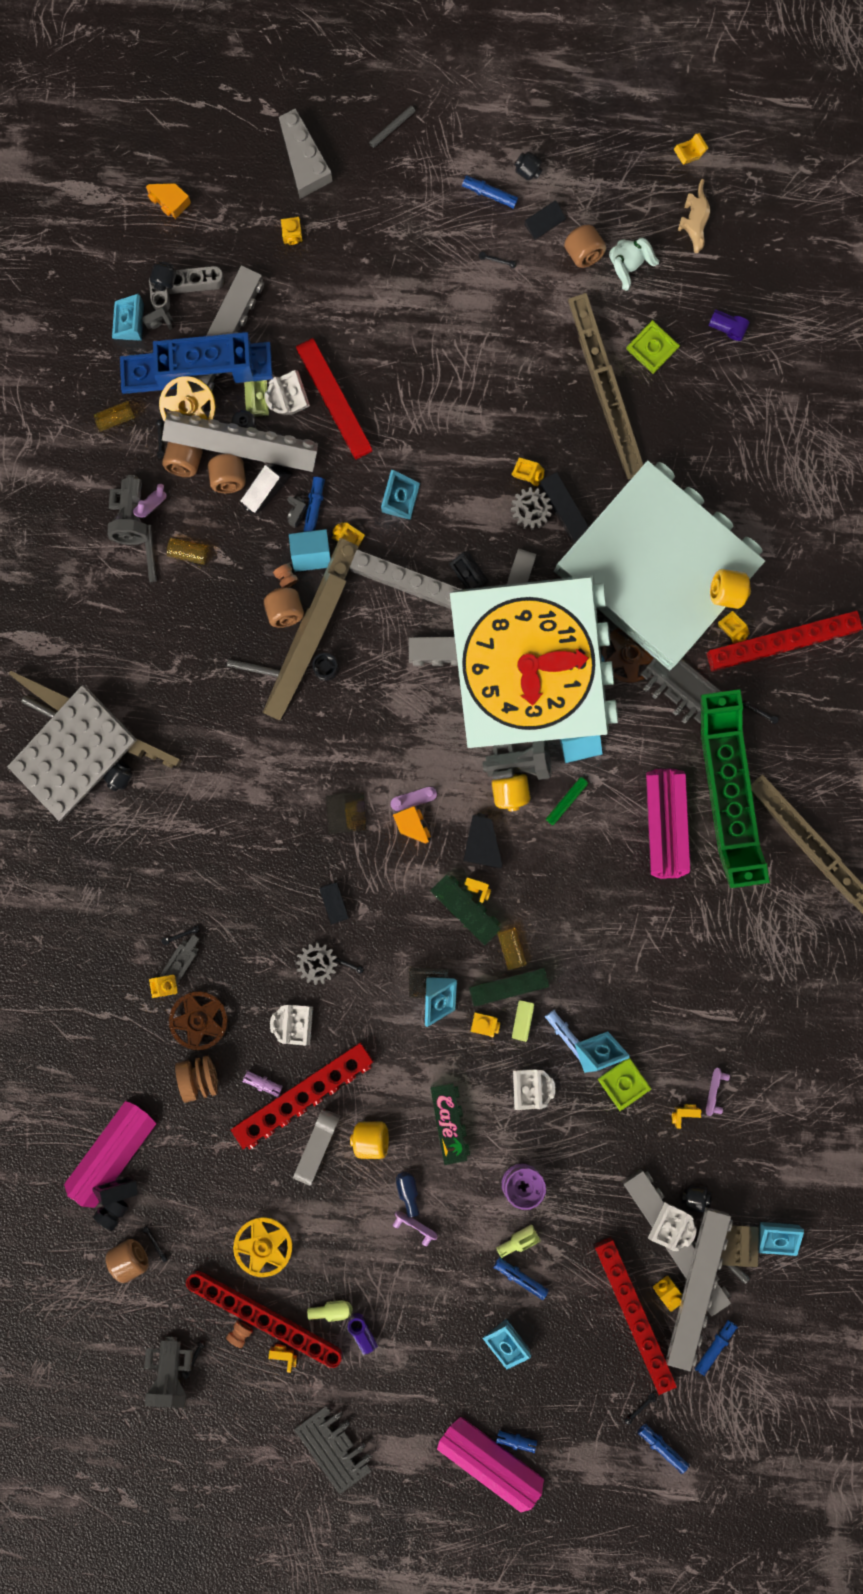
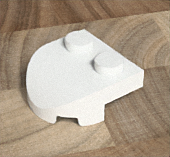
M294 370L279 378L274 377L269 381L270 385L267 392H265V401L267 406L274 412L292 415L310 406L298 371Z
M284 1005L276 1013H273L270 1020V1029L278 1039L277 1041L283 1044L310 1045L313 1007Z
M527 1069L513 1071L515 1110L542 1109L547 1107L549 1101L555 1096L554 1080L542 1070Z
M664 1203L648 1239L672 1251H679L684 1246L688 1247L696 1236L697 1229L694 1227V1219L683 1210Z

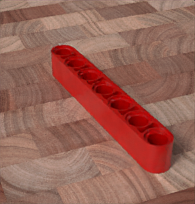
M311 338L297 345L296 349L355 460L373 452L314 339Z

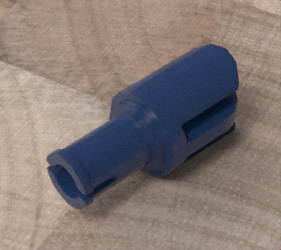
M401 1172L396 1177L399 1198L405 1202L407 1216L414 1217L420 1214L415 1199L418 1195L415 1179L409 1173Z

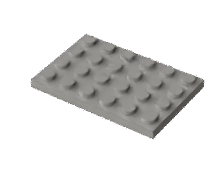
M83 685L7 767L58 821H62L132 747L137 739Z

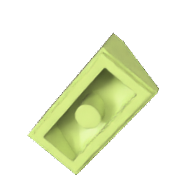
M267 380L244 382L246 410L250 411L254 416H268L269 408L265 401Z
M521 1000L518 1002L512 1038L525 1042L528 1040L534 1003Z

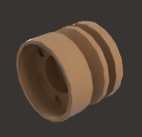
M209 1055L203 1057V1064L199 1057L196 1058L194 1068L189 1060L175 1064L178 1088L184 1103L197 1100L199 1090L204 1098L208 1097V1089L212 1096L218 1094V1077Z

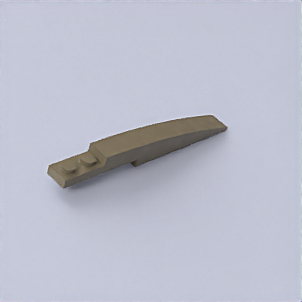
M587 293L569 298L568 303L608 427L626 477L630 480L641 469L643 462Z
M339 538L310 608L306 609L262 713L281 720L346 584L344 579L358 549L357 545Z
M13 671L9 673L24 687L57 711L70 699ZM138 739L127 751L140 758L146 752L145 756L156 760V758L164 760L162 764L172 769L173 766L179 768L182 760Z
M762 774L751 784L752 793L842 895L863 914V884Z

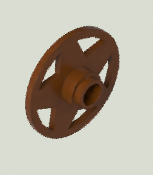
M617 628L609 634L610 642L615 652L606 658L607 646H602L601 654L605 662L612 661L613 668L623 667L627 678L619 676L613 671L616 680L625 683L641 681L645 678L642 675L638 677L639 665H649L654 657L642 649L631 637L627 640L618 634V632L623 630Z
M188 993L178 999L171 1009L169 1015L170 1031L175 1040L188 1049L204 1050L210 1048L220 1041L226 1031V1010L223 1004L209 993ZM193 996H204L213 1001L201 1006ZM181 1002H184L185 1014L174 1018L176 1009ZM219 1008L223 1017L222 1028L213 1020ZM175 1029L187 1031L188 1043L178 1036ZM204 1034L217 1037L209 1044L199 1046Z

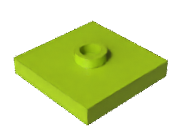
M652 320L626 347V350L654 374L675 353L680 345Z
M630 1057L598 1078V1081L619 1111L651 1090V1087Z

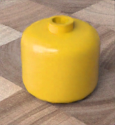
M719 569L713 576L710 587V598L713 604L737 609L744 606L751 593L748 575L744 572Z
M516 773L512 778L492 780V791L496 807L508 809V811H516L520 809L519 807L530 802L528 778L525 774Z
M358 1122L355 1125L353 1134L350 1137V1144L353 1146V1151L357 1158H385L388 1152L389 1135L387 1125L384 1122Z

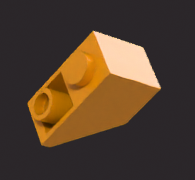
M148 184L146 186L148 198L155 204L158 202L162 206V211L167 216L172 215L176 219L191 204L189 196L176 184Z
M413 806L393 814L400 834L424 844L429 843L428 838L431 836L427 826L423 828L421 824L423 816L420 809L416 810Z

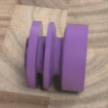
M515 1164L508 1168L502 1178L503 1193L514 1207L521 1210H530L537 1207L543 1201L546 1193V1184L539 1172L532 1166ZM520 1181L525 1182L524 1189L519 1187L521 1185Z

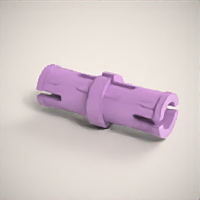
M248 1070L242 1081L258 1088L260 1092L263 1090L276 1097L279 1096L283 1087L267 1080L268 1077H260Z

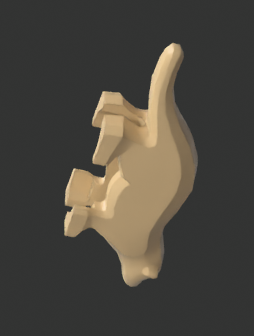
M701 179L699 183L698 198L693 194H688L684 208L687 209L691 206L689 218L682 217L678 231L682 229L687 231L692 240L695 253H699L705 245L704 227L711 213L708 200L703 192L704 179Z

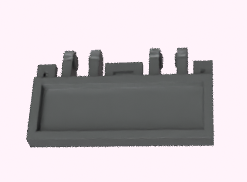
M654 658L641 674L645 679H648L651 674L654 675L643 688L646 692L649 691L655 681L661 685L652 696L654 699L661 694L666 686L669 688L664 694L677 704L681 698L683 699L673 714L675 716L679 715L682 708L687 706L690 711L683 717L682 722L684 723L691 718L696 710L698 713L694 719L701 723V695L721 692L682 659L669 671Z
M325 1406L297 1425L294 1430L340 1495L372 1471L366 1463L373 1456L371 1453H368L357 1462L354 1460L353 1457L362 1452L366 1446L364 1443H360L351 1451H348L354 1444L343 1430L350 1423L344 1421L333 1429L330 1424L338 1420L343 1413L339 1410L326 1419L325 1417L331 1412Z

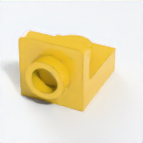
M299 217L281 219L284 244L295 245L301 242L302 233Z
M519 458L512 476L531 482L534 486L538 487L540 481L544 478L545 469L537 462Z
M341 522L333 529L331 539L339 541V538H343L359 546L365 535L350 524Z
M733 611L718 622L719 627L731 638L733 644L745 641L750 634L747 624Z
M467 878L465 885L468 886L467 890L476 893L482 890L479 902L483 903L484 899L488 900L491 889H488L489 884Z
M175 975L149 979L152 998L178 993Z
M474 1013L471 1032L494 1037V1033L498 1034L500 1022H497V1017Z

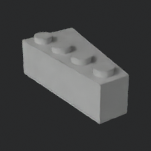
M293 109L280 116L281 130L299 198L301 199L333 182L332 174L297 110Z

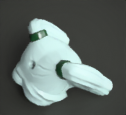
M639 238L636 241L620 240L609 253L615 271L622 281V289L625 291L629 290L631 286L629 272L636 270L644 260L651 266H656L660 262L656 258L649 241L644 238Z

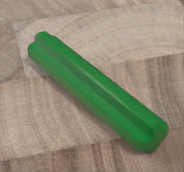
M580 777L548 815L546 821L549 824L554 825L588 785L584 778Z

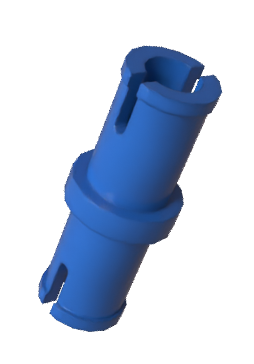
M499 1430L498 1436L506 1439L497 1437V1444L513 1447V1450L518 1448L535 1453L536 1448L528 1446V1444L536 1446L537 1440L520 1437V1434L513 1435Z

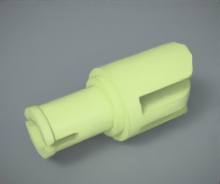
M531 1224L512 1234L511 1240L497 1246L496 1249L500 1257L503 1258L515 1250L522 1252L541 1242Z
M344 1300L326 1302L325 1306L309 1307L307 1311L308 1319L326 1318L328 1322L341 1321L351 1316L353 1308L349 1302Z

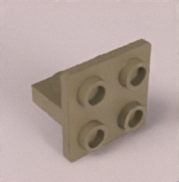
M732 1226L731 1230L727 1231L725 1239H728L725 1251L722 1250L720 1257L723 1258L722 1265L758 1267V1227Z

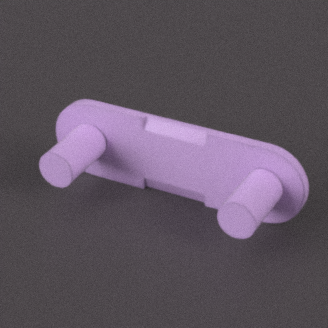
M158 484L156 491L152 492L144 501L140 500L138 502V506L133 510L135 516L140 518L146 517L166 499V493L163 491L164 485Z
M426 787L397 796L391 800V807L395 811H401L433 801L437 796V792L433 787Z
M716 1068L713 1072L706 1105V1114L708 1116H711L713 1113L722 1114L723 1112L722 1107L715 1106L716 1094L720 1079L728 1081L730 1075L721 1073L720 1068Z
M396 1211L395 1216L397 1219L393 1223L395 1228L398 1229L401 1223L404 1222L408 1226L417 1229L426 1236L422 1241L424 1246H428L431 1240L438 1238L433 1230L408 1217L405 1213Z

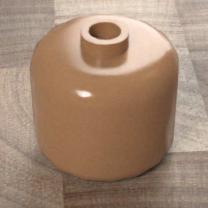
M588 224L574 229L567 236L564 243L566 251L576 266L580 268L595 264L606 251L605 242L595 227Z
M168 442L162 465L168 472L176 476L192 477L197 473L203 450L201 448Z
M220 454L209 461L210 487L214 491L224 494L234 493L245 486V469L241 457L232 454Z
M278 588L267 594L264 598L267 617L273 627L284 628L298 623L304 616L301 600L295 589Z
M134 1239L123 1241L110 1249L106 1254L108 1271L120 1283H127L146 1272L149 1267V1260L144 1248Z

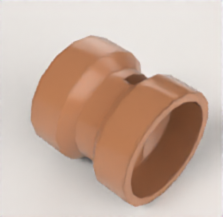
M289 563L280 566L273 572L275 577L280 580L281 588H289L299 581L297 576L292 573V567Z
M237 1320L233 1325V1331L228 1333L226 1339L232 1345L243 1348L245 1339L252 1334L253 1330L247 1324Z

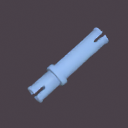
M555 1010L550 1011L545 1018L555 1029L554 1032L561 1036L579 1059L575 1047L579 1040Z

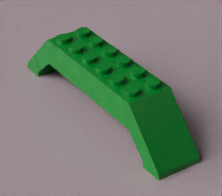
M740 689L701 695V741L718 853L730 888L770 883L767 863L759 843L742 731L743 704Z

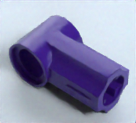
M715 309L708 326L727 333V336L735 341H742L749 326V321L743 317H733Z
M359 1313L352 1314L348 1319V1330L353 1335L362 1354H369L378 1347V1344L370 1332L363 1315ZM353 1321H360L362 1326L354 1328L351 1324Z

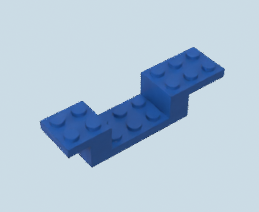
M248 332L153 341V353L120 356L121 391L123 394L163 390L169 382L178 377L232 372L235 383L272 380L270 342L251 344ZM177 383L170 389H177Z

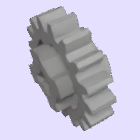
M530 487L527 493L522 489L521 496L519 494L515 495L517 501L512 500L511 504L515 506L511 508V512L515 513L512 518H518L517 525L523 523L524 529L528 525L531 530L534 529V525L541 528V522L546 524L548 521L545 517L551 516L548 510L552 509V505H547L550 499L544 498L545 492L539 494L538 488L535 492H532ZM527 497H531V499H529V500H527V501H524V500H523V499H525V498H527ZM538 499L542 502L544 508L539 505ZM533 505L534 510L529 512L530 506ZM519 509L523 511L525 518L521 516ZM536 516H537V517H540V518L537 519V520H532V521H531V519L534 518V517H536Z
M316 943L315 948H313L312 944H309V950L302 948L304 954H298L297 956L301 960L296 962L297 965H300L297 972L302 971L303 973L301 979L307 977V983L314 980V985L318 984V980L324 984V978L331 980L332 978L329 974H335L336 971L333 967L338 966L337 963H333V960L337 958V956H331L333 950L327 951V945L320 948L319 943ZM312 951H319L314 957L308 956ZM325 954L329 958L330 966L324 961ZM320 959L319 963L325 968L317 967L314 969V964L311 961ZM304 962L307 963L310 968L308 973L305 970ZM318 971L327 972L323 976L315 977Z

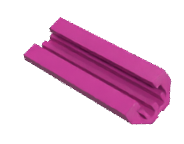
M673 768L654 769L646 773L651 875L660 879L679 878L690 872L686 775L684 771Z
M125 1101L65 1182L64 1187L67 1196L75 1200L82 1207L95 1208L99 1201L92 1188L115 1181L156 1126L154 1120L135 1104Z
M463 1417L458 1418L440 1439L437 1447L438 1451L518 1511L531 1510L536 1501L541 1497L544 1479Z

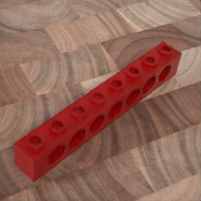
M858 611L713 649L708 651L706 655L711 672L854 634L863 628Z
M361 1042L234 1126L231 1129L232 1134L242 1149L248 1147L250 1150L259 1144L258 1139L263 1136L266 1139L274 1134V1129L280 1125L283 1128L291 1122L290 1118L295 1114L298 1117L308 1111L306 1109L307 1106L310 1104L316 1106L324 1100L322 1096L327 1093L330 1095L334 1094L340 1089L338 1087L340 1084L345 1082L347 1085L356 1079L355 1074L360 1071L363 1074L371 1069V1064L374 1062L363 1044ZM350 1059L357 1062V1068L354 1070H350L347 1067V1061ZM333 1070H338L341 1073L340 1080L335 1081L331 1078L330 1074ZM322 1081L325 1089L317 1091L314 1087L315 1082ZM300 1092L308 1094L309 1099L307 1102L299 1100L298 1095ZM290 1103L292 1105V1112H284L282 1105ZM267 1114H274L276 1122L273 1124L268 1123L266 1120ZM253 1124L258 1125L260 1133L252 1134L250 1126Z
M612 1237L593 1244L658 1394L661 1395L677 1388Z

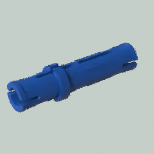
M468 175L465 176L462 187L476 192L479 196L489 197L513 209L518 200L517 196L508 194L486 184V181L482 180L481 182Z
M313 477L311 493L308 495L309 505L303 532L316 530L321 501H323L322 493L325 482L323 478Z
M501 1257L494 1264L493 1268L506 1275L508 1280L515 1281L541 1300H544L547 1296L549 1289H546L519 1271L517 1266L513 1267Z
M727 1320L719 1334L716 1333L714 1336L715 1340L700 1362L695 1366L696 1371L699 1370L700 1374L706 1375L723 1348L728 1346L729 1339L738 1329L737 1325Z
M647 1424L640 1427L638 1434L650 1444L651 1449L658 1451L681 1474L686 1472L689 1468V1463L665 1443L661 1435H657Z

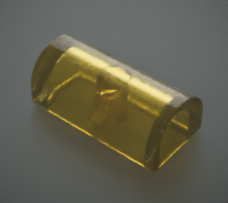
M129 401L94 414L95 423L100 432L135 418Z
M170 538L167 546V557L205 565L209 546Z
M516 928L497 933L507 969L511 970L526 965Z

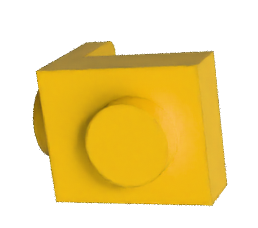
M698 133L691 140L678 144L674 151L684 165L700 159L707 151L708 146L700 133Z
M684 1104V1107H675V1112H672V1124H675L676 1128L681 1129V1117L701 1118V1109L696 1108L695 1104Z
M669 1276L664 1277L653 1286V1289L670 1312L680 1306L682 1294Z
M275 1344L274 1347L271 1346L268 1359L288 1361L287 1372L291 1373L292 1367H296L297 1355H294V1349L286 1348V1345Z

